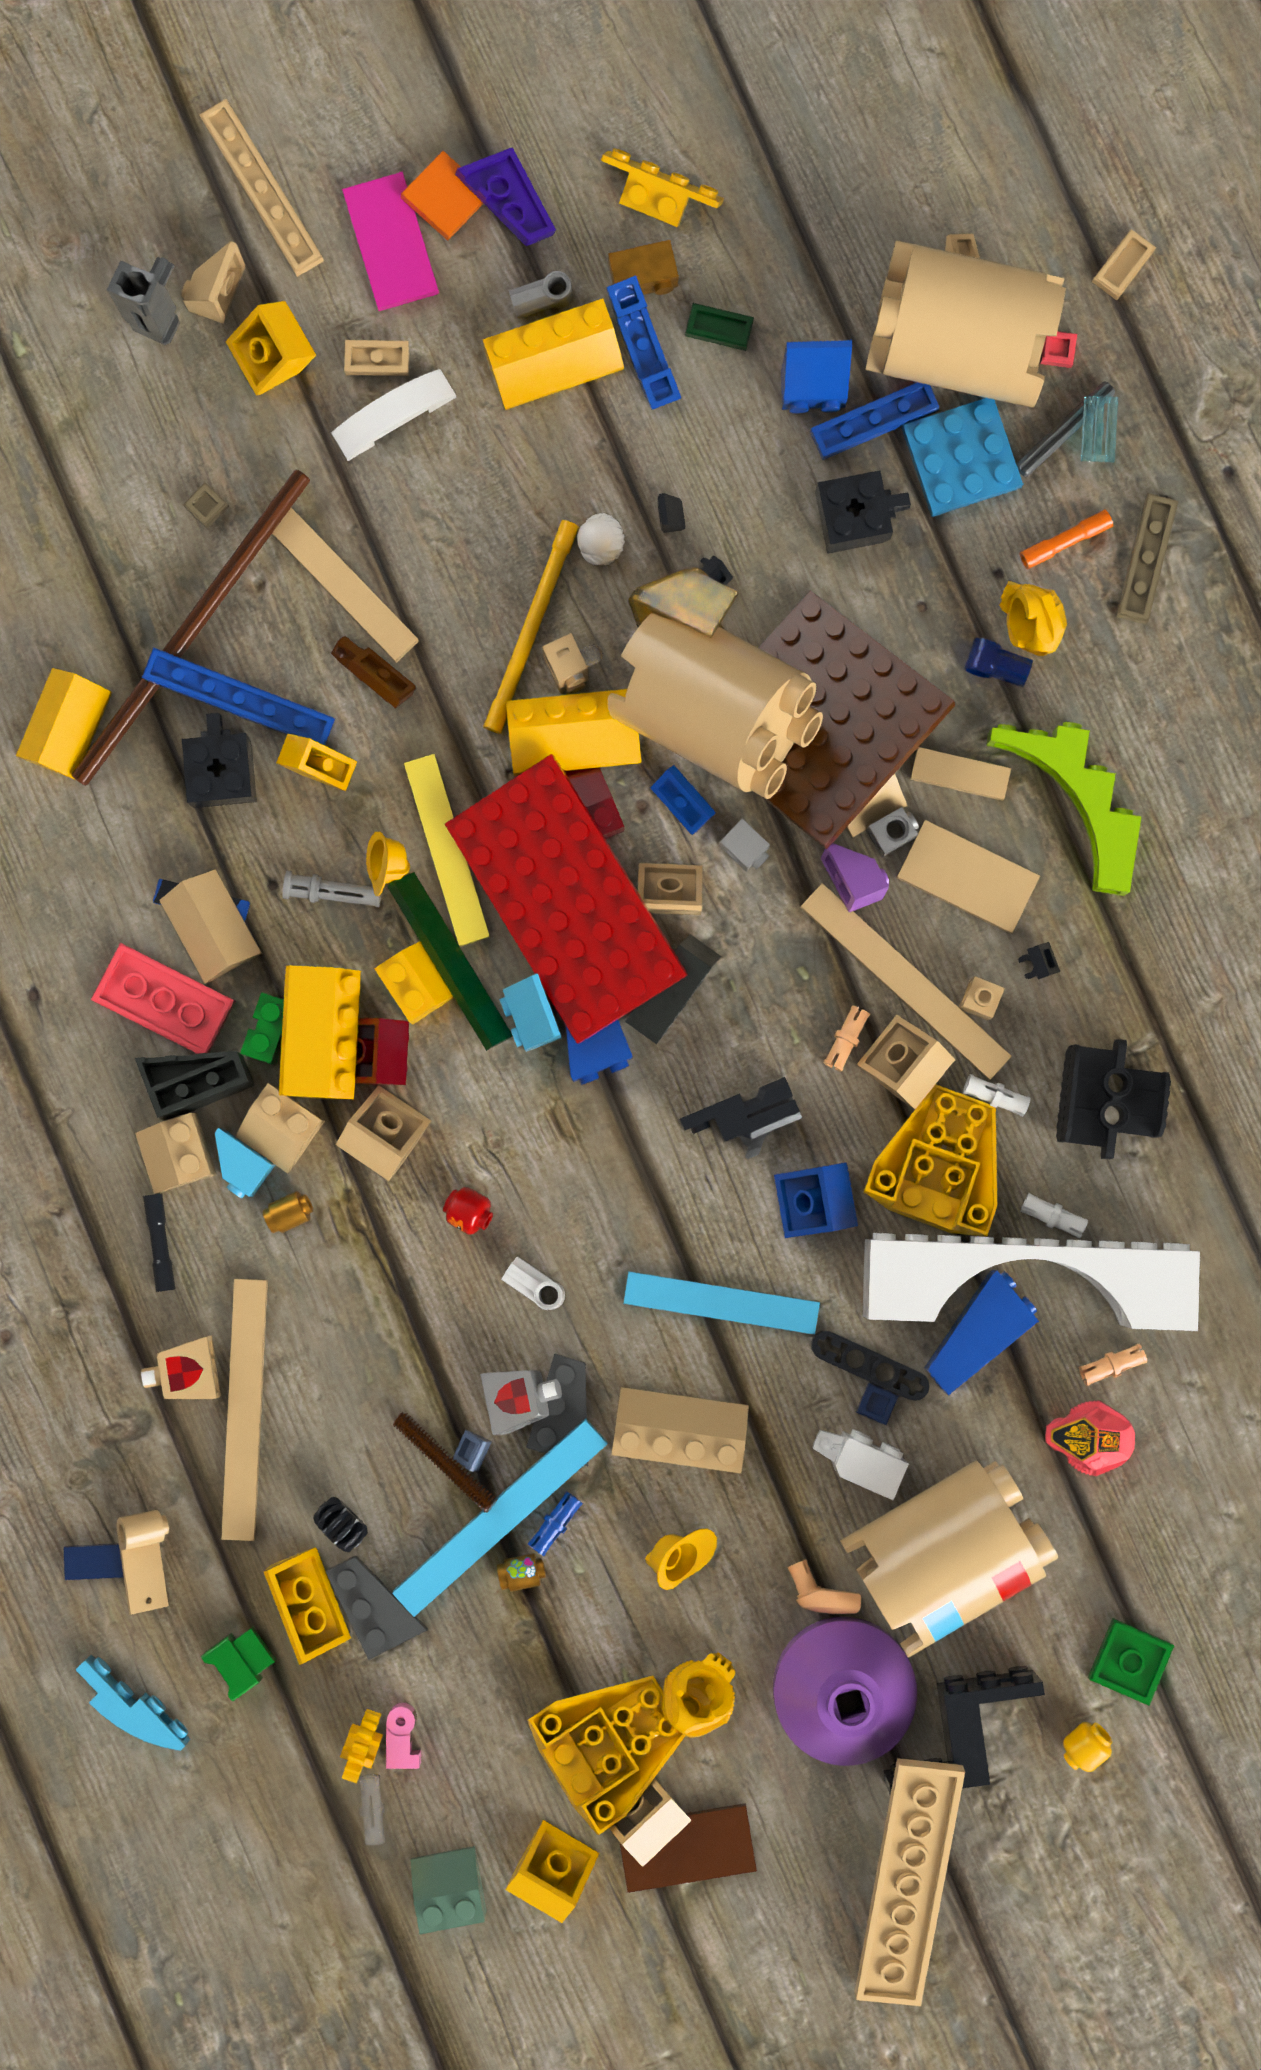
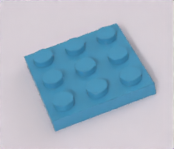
M984 398L902 426V431L931 517L1022 488L1023 482L994 399Z

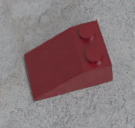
M600 767L564 771L604 838L607 839L624 832V824Z

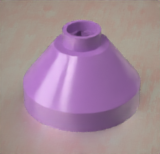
M833 1617L807 1626L787 1644L775 1668L773 1699L780 1723L796 1746L819 1761L833 1765L850 1766L867 1763L881 1757L902 1739L915 1713L917 1685L908 1657L889 1633L863 1619ZM860 1690L863 1703L851 1712H839L835 1699L837 1695Z

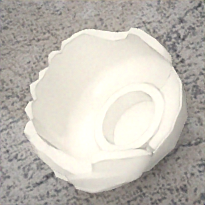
M599 513L588 518L580 527L577 534V542L581 554L587 562L593 565H609L615 559H618L623 551L625 535L617 520L611 515Z

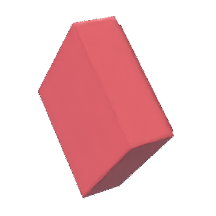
M1057 331L1056 336H1046L1040 364L1072 368L1077 334Z

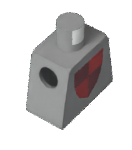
M537 1370L480 1374L493 1435L512 1433L549 1416L547 1401L562 1397L559 1381L553 1379L543 1382L541 1372Z

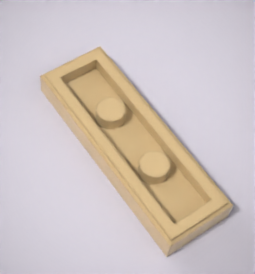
M918 747L910 780L1003 801L1011 768Z

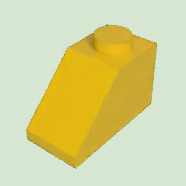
M287 734L276 763L302 776L346 791L357 761L310 738Z

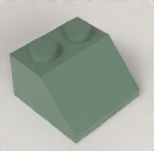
M475 1846L411 1858L413 1900L419 1934L485 1922L487 1910Z

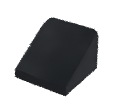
M665 493L659 494L657 504L661 531L667 533L684 530L686 526L681 499Z

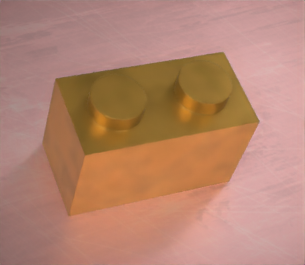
M670 240L608 253V265L613 284L637 276L643 295L653 292L656 295L670 293L674 288L678 287L679 275Z

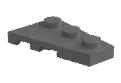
M554 1354L546 1381L557 1379L561 1385L562 1397L547 1401L549 1416L533 1423L526 1448L547 1453L585 1418L587 1419L586 1362Z
M357 1556L326 1571L368 1660L428 1630L420 1620L411 1615L383 1585V1582Z

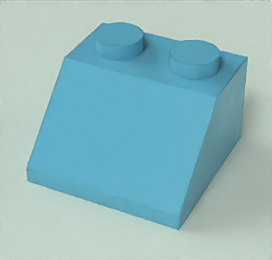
M538 974L503 989L505 997L499 1000L505 1016L512 1015L516 1027L512 1028L511 1032L517 1047L523 1045L527 1052L562 1039Z

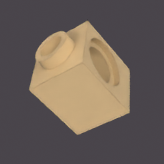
M974 976L968 982L959 1008L962 1011L988 1021L994 1017L1005 988Z

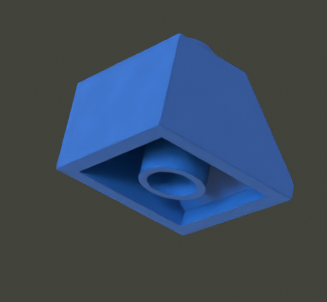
M847 1162L774 1175L785 1238L832 1232L858 1226Z

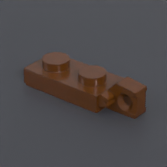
M346 636L337 641L331 652L345 668L395 709L410 698L416 690V686L372 649L369 647L366 649L360 648Z

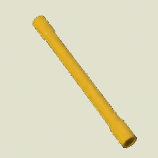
M561 520L540 583L497 696L491 704L483 728L491 732L501 734L507 719L506 701H511L566 556L570 553L579 526L573 522Z

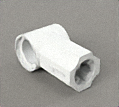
M518 1256L510 1264L501 1279L544 1310L559 1308L565 1300V1291L559 1283L553 1281ZM547 1286L554 1287L558 1292L557 1301L551 1305L544 1303L541 1298L542 1290Z

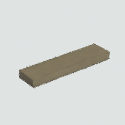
M1147 493L1145 496L1115 617L1145 625L1148 623L1178 505L1177 500Z

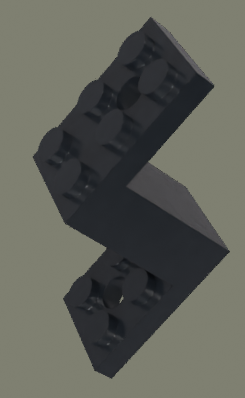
M1027 1666L1011 1667L1008 1669L1009 1673L997 1675L995 1671H981L976 1673V1678L964 1679L962 1675H952L945 1677L944 1682L936 1683L947 1761L942 1762L941 1758H930L924 1761L963 1765L965 1775L962 1788L991 1785L979 1704L1045 1695L1043 1681L1033 1670H1028ZM892 1764L890 1766L891 1769L883 1770L885 1784L890 1795L896 1764Z

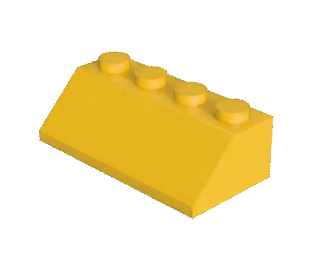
M603 298L482 339L484 351L505 410L624 370L614 327Z
M627 689L506 701L513 775H520L550 754L556 757L564 771L641 763L639 733L613 719L608 710V696L611 693L626 697Z
M286 966L279 1096L354 1100L361 971L333 967Z

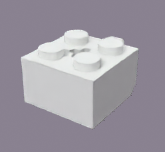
M852 1429L851 1434L842 1431L841 1435L819 1430L812 1448L831 1460L835 1471H837L841 1478L894 1500L909 1465L902 1457L904 1453L900 1452V1449L884 1442L878 1447L872 1444L873 1439L870 1436Z

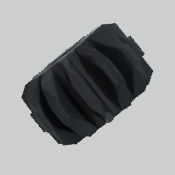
M331 1497L327 1502H324L314 1514V1523L332 1543L344 1552H350L355 1547L357 1548L368 1534L367 1526L337 1497Z

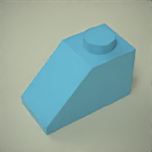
M218 1128L215 1132L222 1178L229 1183L226 1188L240 1198H243L245 1194L249 1197H254L275 1167V1164L225 1129Z

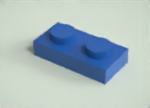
M675 765L667 769L650 787L691 835L698 832L716 814L713 808Z

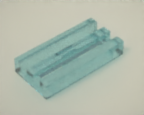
M1084 396L1081 462H1115L1118 397ZM1105 403L1108 404L1105 455H1101L1102 436L1104 434L1103 417ZM1094 409H1095V427H1094ZM1093 427H1094V446H1093Z

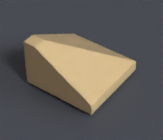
M949 234L946 236L945 251L980 259L974 234Z

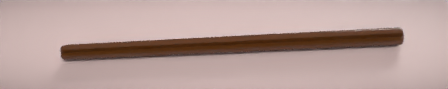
M297 469L293 471L162 651L179 658L183 656L309 484L310 479L303 472ZM144 679L140 680L72 773V777L85 786L89 784L158 690L159 685Z

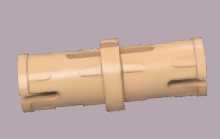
M853 1005L841 1030L836 1031L834 1035L836 1040L823 1062L830 1068L834 1065L835 1070L839 1072L843 1071V1067L853 1047L858 1046L860 1041L857 1038L867 1018L870 1016V1013L863 1009L859 1011V1007Z
M1138 1343L1117 1353L1108 1352L1102 1359L1079 1366V1372L1082 1380L1086 1379L1084 1381L1085 1385L1089 1386L1110 1376L1117 1378L1121 1376V1372L1147 1363L1144 1350L1140 1351L1142 1346Z

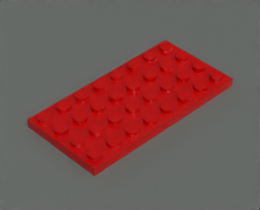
M550 754L445 823L446 828L533 972L539 975L545 992L577 1044L585 1041L688 976L553 754Z

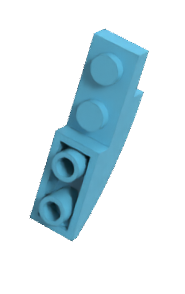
M90 1655L76 1669L98 1693L89 1704L115 1726L148 1743L179 1751L191 1740L187 1736L188 1730L184 1724L178 1719L172 1720L164 1712L166 1708L156 1696L152 1695L150 1697L145 1692L136 1701L132 1697L134 1693L131 1688L123 1681L118 1683L110 1674L111 1669L108 1664L101 1658L97 1657L95 1659Z

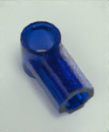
M974 638L964 670L978 677H994L1024 687L1033 660L1003 650L999 644L991 640Z

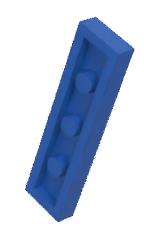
M917 382L812 427L810 433L822 460H825L902 427L904 424L938 411L940 406L931 386Z

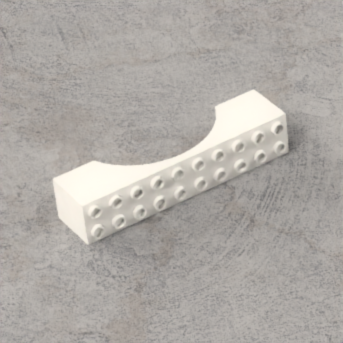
M873 1233V1239H865L863 1317L870 1320L935 1322L940 1309L948 1298L969 1278L1001 1263L1021 1259H1039L1065 1266L1088 1280L1107 1300L1121 1326L1132 1329L1198 1331L1200 1252L1190 1251V1244L1163 1243V1249H1157V1243L1131 1242V1248H1125V1242L1099 1241V1247H1092V1241L1067 1240L1066 1246H1059V1240L1034 1238V1245L1026 1244L1027 1239L1002 1237L1001 1244L994 1243L993 1237L970 1236V1242H961V1236L937 1235V1241H928V1235L905 1234V1240H896V1234Z

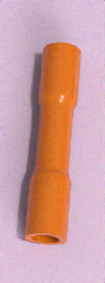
M1104 509L1051 539L1043 540L1019 553L1021 561L1026 569H1030L1052 558L1056 553L1113 527L1112 518L1107 510Z

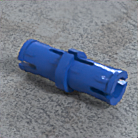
M566 1491L550 1515L548 1513L543 1518L545 1520L528 1542V1545L533 1547L542 1556H545L560 1533L564 1534L566 1532V1525L583 1503Z

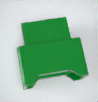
M254 1626L237 1638L230 1633L201 1655L204 1663L215 1665L229 1685L228 1697L232 1702L257 1685L263 1679L260 1672L277 1660L258 1635Z

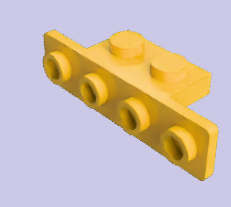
M614 148L613 151H607L602 155V162L629 172L619 204L675 227L680 225L689 197L714 208H719L723 203L724 198L717 195L718 190L703 184L700 185V188L688 183L689 178L674 172L671 173V176L659 171L660 166L643 160L642 163L630 159L631 155L623 150Z

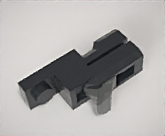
M783 1077L760 1087L756 1097L743 1102L740 1094H737L682 1117L679 1120L684 1131L691 1129L692 1133L695 1134L711 1127L709 1121L714 1119L723 1142L739 1136L744 1145L748 1147L745 1158L750 1159L759 1155L765 1137L772 1130L799 1120L802 1116L795 1099L793 1100L792 1098L793 1094L788 1082Z

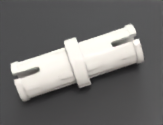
M972 1074L968 1076L963 1088V1094L988 1102L992 1107L996 1108L998 1106L1022 1117L1025 1115L1030 1104V1097L1008 1090L1004 1084L997 1083L995 1085Z
M1028 1193L1020 1212L1047 1223L1046 1226L1051 1229L1056 1227L1079 1239L1081 1238L1088 1223L1087 1219L1062 1209V1205L1058 1203L1053 1205Z

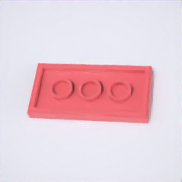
M122 943L119 944L91 998L92 1001L197 1054L210 1053L236 1002Z

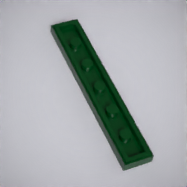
M415 872L403 876L402 879L392 881L387 885L389 891L485 1050L487 1051L513 1036Z

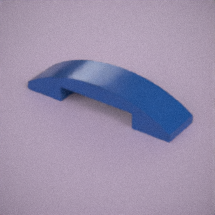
M637 276L606 287L625 347L651 410L681 399L671 368L667 365L647 311V303Z

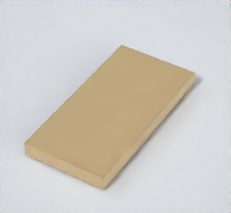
M924 820L918 836L915 838L896 878L1012 934L1040 875Z

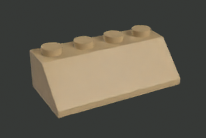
M621 1387L612 1455L741 1473L749 1405Z

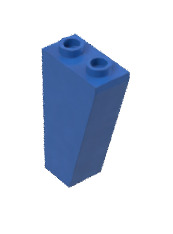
M618 1020L580 1044L576 1043L566 1026L570 1075L573 1082L580 1080L581 1085L592 1082L599 1078L598 1072L610 1068L611 1073L628 1067V1060L633 1059Z
M992 1270L987 1274L924 1367L948 1396L1039 1322L1034 1316L1037 1309L1026 1296L1020 1299L1013 1290L1017 1286L1016 1283L1005 1271L1000 1274L998 1270Z

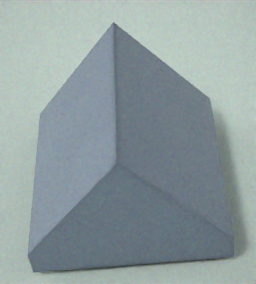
M465 1430L453 1460H457V1463H460L469 1471H479L492 1441Z

